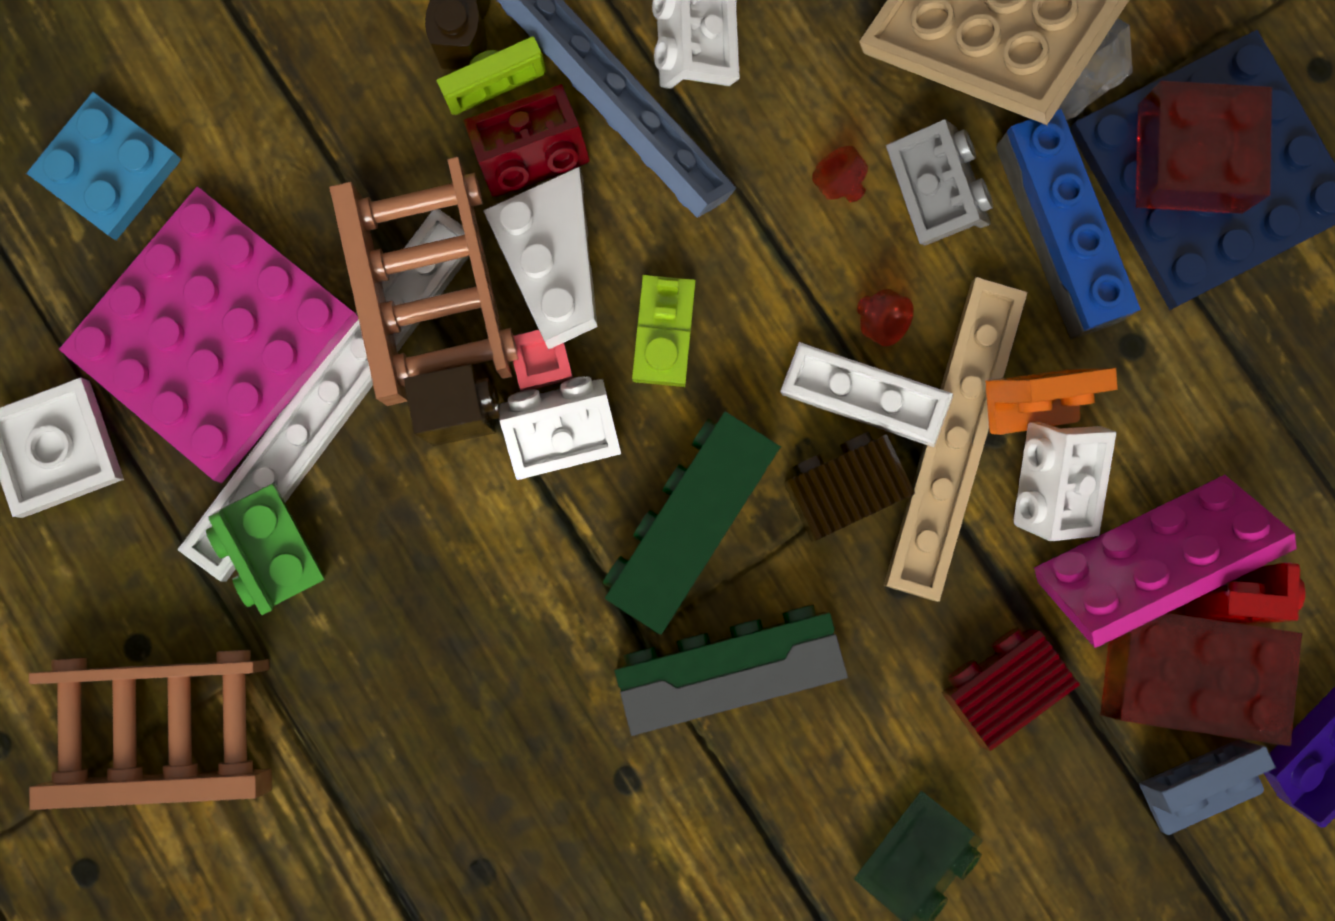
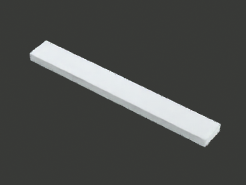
M440 209L432 210L405 248L465 235L463 226ZM469 256L390 274L389 281L382 282L386 302L393 300L395 305L441 295ZM359 319L278 415L178 548V551L219 581L226 582L236 568L229 556L220 559L210 544L206 529L212 527L208 517L215 511L272 483H275L283 500L286 502L373 386ZM420 322L401 326V332L394 334L397 352Z

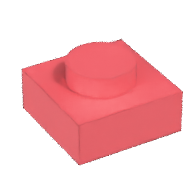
M539 330L514 336L518 360H514L513 364L521 391L537 389L573 379L564 343L548 350Z

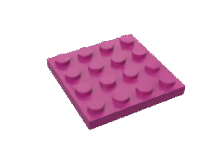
M196 187L59 350L212 480L223 483L357 322L358 315L199 187Z

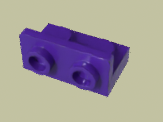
M1335 687L1269 753L1275 768L1263 773L1279 799L1319 827H1326L1335 818Z

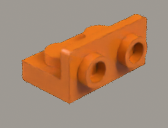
M1116 368L1064 369L987 380L985 383L989 431L995 435L1027 431L1030 422H1042L1051 426L1076 423L1080 420V405L1095 403L1094 393L1118 390Z

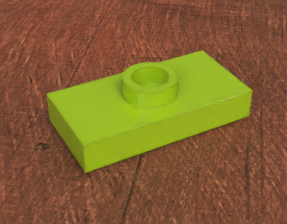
M534 36L499 52L497 50L482 52L471 60L470 65L443 76L436 81L452 115H457L545 75L546 70L541 50Z

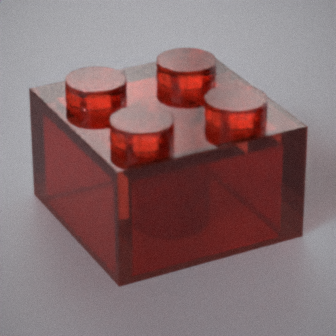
M1160 81L1138 104L1136 208L1243 214L1270 196L1272 87Z

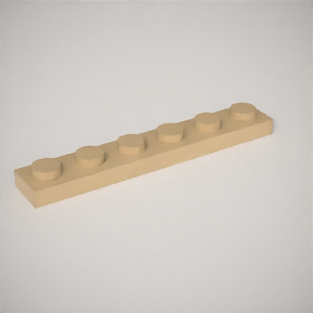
M975 277L970 284L940 388L941 390L953 393V399L935 447L924 444L912 485L915 494L908 499L883 586L940 602L989 430L985 381L1004 377L1028 292Z

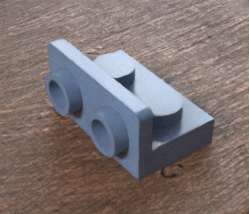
M1235 740L1140 782L1139 785L1160 831L1170 835L1262 794L1264 787L1258 775L1274 769L1275 766L1266 746Z

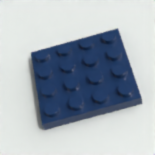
M1258 29L1074 122L1069 128L1077 146L1169 310L1335 225V163Z

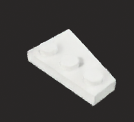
M579 167L484 210L486 218L548 350L597 327L592 268L587 239L588 227L583 199V177Z

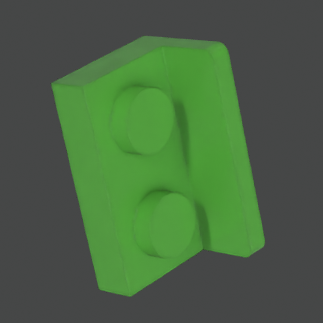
M275 483L215 511L208 517L212 527L206 529L210 544L220 559L229 556L239 574L232 579L237 593L247 607L255 604L261 615L272 611L274 606L325 580L320 566Z

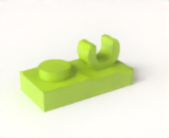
M643 275L632 375L633 382L685 387L696 280Z

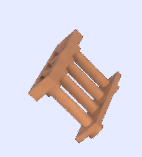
M458 157L447 159L453 182L447 185L373 202L370 197L363 198L351 182L329 187L375 396L377 400L386 406L408 401L404 378L494 360L497 373L502 379L513 377L510 361L518 360V352L512 329L502 330L475 215L474 206L483 204L475 172L466 174ZM458 205L465 235L383 253L381 248L374 249L371 230L378 229V223ZM470 256L476 287L395 305L393 300L386 302L382 282L389 281L390 274ZM482 308L488 339L408 358L405 353L398 354L394 334L401 332V326Z
M251 650L216 652V662L87 668V658L51 660L50 671L29 673V684L57 683L58 770L52 772L51 781L29 787L30 810L255 799L272 791L271 768L253 769V760H247L245 674L269 670V659L251 660ZM222 675L224 762L218 763V771L198 772V763H192L191 676ZM167 677L169 765L163 766V774L143 775V766L137 765L136 679ZM112 680L113 768L107 769V777L88 778V769L82 768L81 682Z

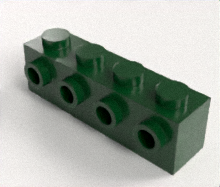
M726 411L718 423L710 418L704 423L692 443V446L698 449L699 452L689 468H686L680 463L678 464L662 489L664 493L670 496L659 514L652 510L647 512L632 536L640 542L639 546L629 561L620 555L603 581V584L611 588L604 599L662 635L781 448V446Z

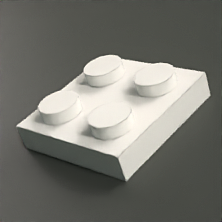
M78 378L0 408V482L12 517L24 518L124 480L89 380Z

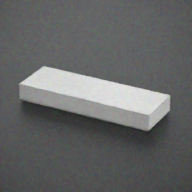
M800 342L780 391L783 396L931 447H935L953 399V393Z

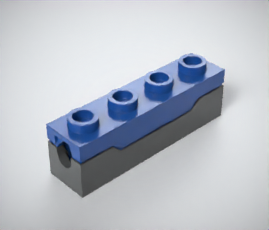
M1062 108L1056 111L1048 125L1030 119L1011 126L996 146V150L1070 340L1120 323L1140 311L1141 308Z

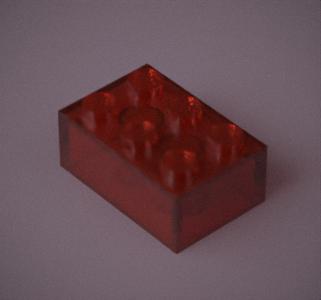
M1166 613L1109 641L1100 715L1125 722L1291 746L1302 633Z

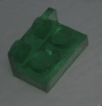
M920 791L854 880L900 920L934 921L947 904L948 898L943 893L957 876L961 880L965 879L978 864L982 853L977 848L983 839L923 791Z

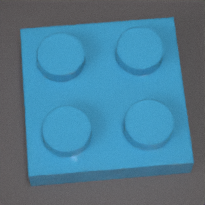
M92 92L26 174L108 236L117 240L182 159Z

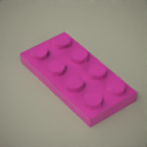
M1223 475L1034 567L1038 584L1092 646L1097 648L1296 550V538L1294 531L1230 478Z

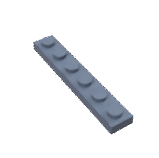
M497 0L502 5L503 10L530 37L534 36L540 50L570 79L575 89L593 104L604 116L609 126L627 141L641 157L644 164L661 178L676 195L678 201L687 207L696 218L727 201L736 187L563 0Z

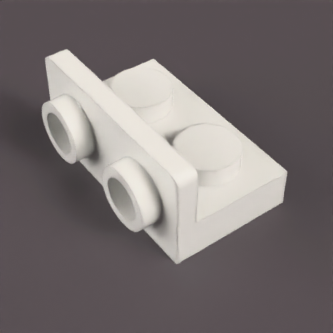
M653 0L652 11L654 17L657 18L658 42L655 47L654 62L655 66L659 69L660 87L671 89L683 79L730 86L739 79L736 0Z
M577 377L563 382L558 390L541 394L535 389L524 390L508 397V402L500 404V424L516 480L621 454L603 379L592 381L590 377Z
M1030 422L1026 434L1014 524L1050 542L1099 536L1116 431L1102 426L1059 429L1042 422Z

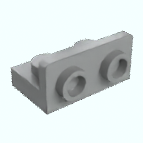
M944 119L886 145L919 244L926 246L972 226L983 228L991 224L987 210L993 208V201L985 181L982 178L975 180L969 161L976 159V153L965 129L958 131L957 127Z

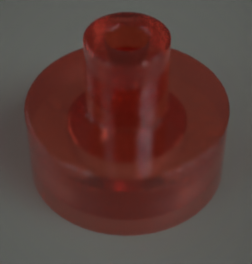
M844 146L834 150L820 161L812 174V181L826 199L835 200L845 196L848 202L853 203L862 198L866 192L861 182L867 175L868 164L855 147Z
M892 289L880 290L872 297L864 296L857 305V313L861 315V332L865 337L884 347L897 343L906 334L911 325L914 314L912 301Z

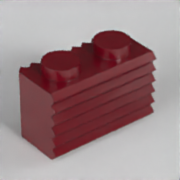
M1018 627L1010 630L991 645L995 653L978 665L975 660L968 661L948 676V680L952 685L944 689L942 694L982 748L992 751L1080 686L1071 671L1059 658L1058 653L1039 630L1028 629L1021 632Z

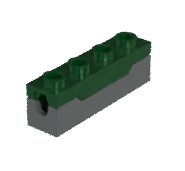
M813 604L782 612L784 623L763 628L760 618L730 626L731 637L710 642L708 633H703L677 640L679 651L657 656L655 647H650L623 655L626 665L616 667L614 671L618 687L621 689L620 694L631 736L848 678L837 636L834 634L835 629L831 614L829 612L816 614Z

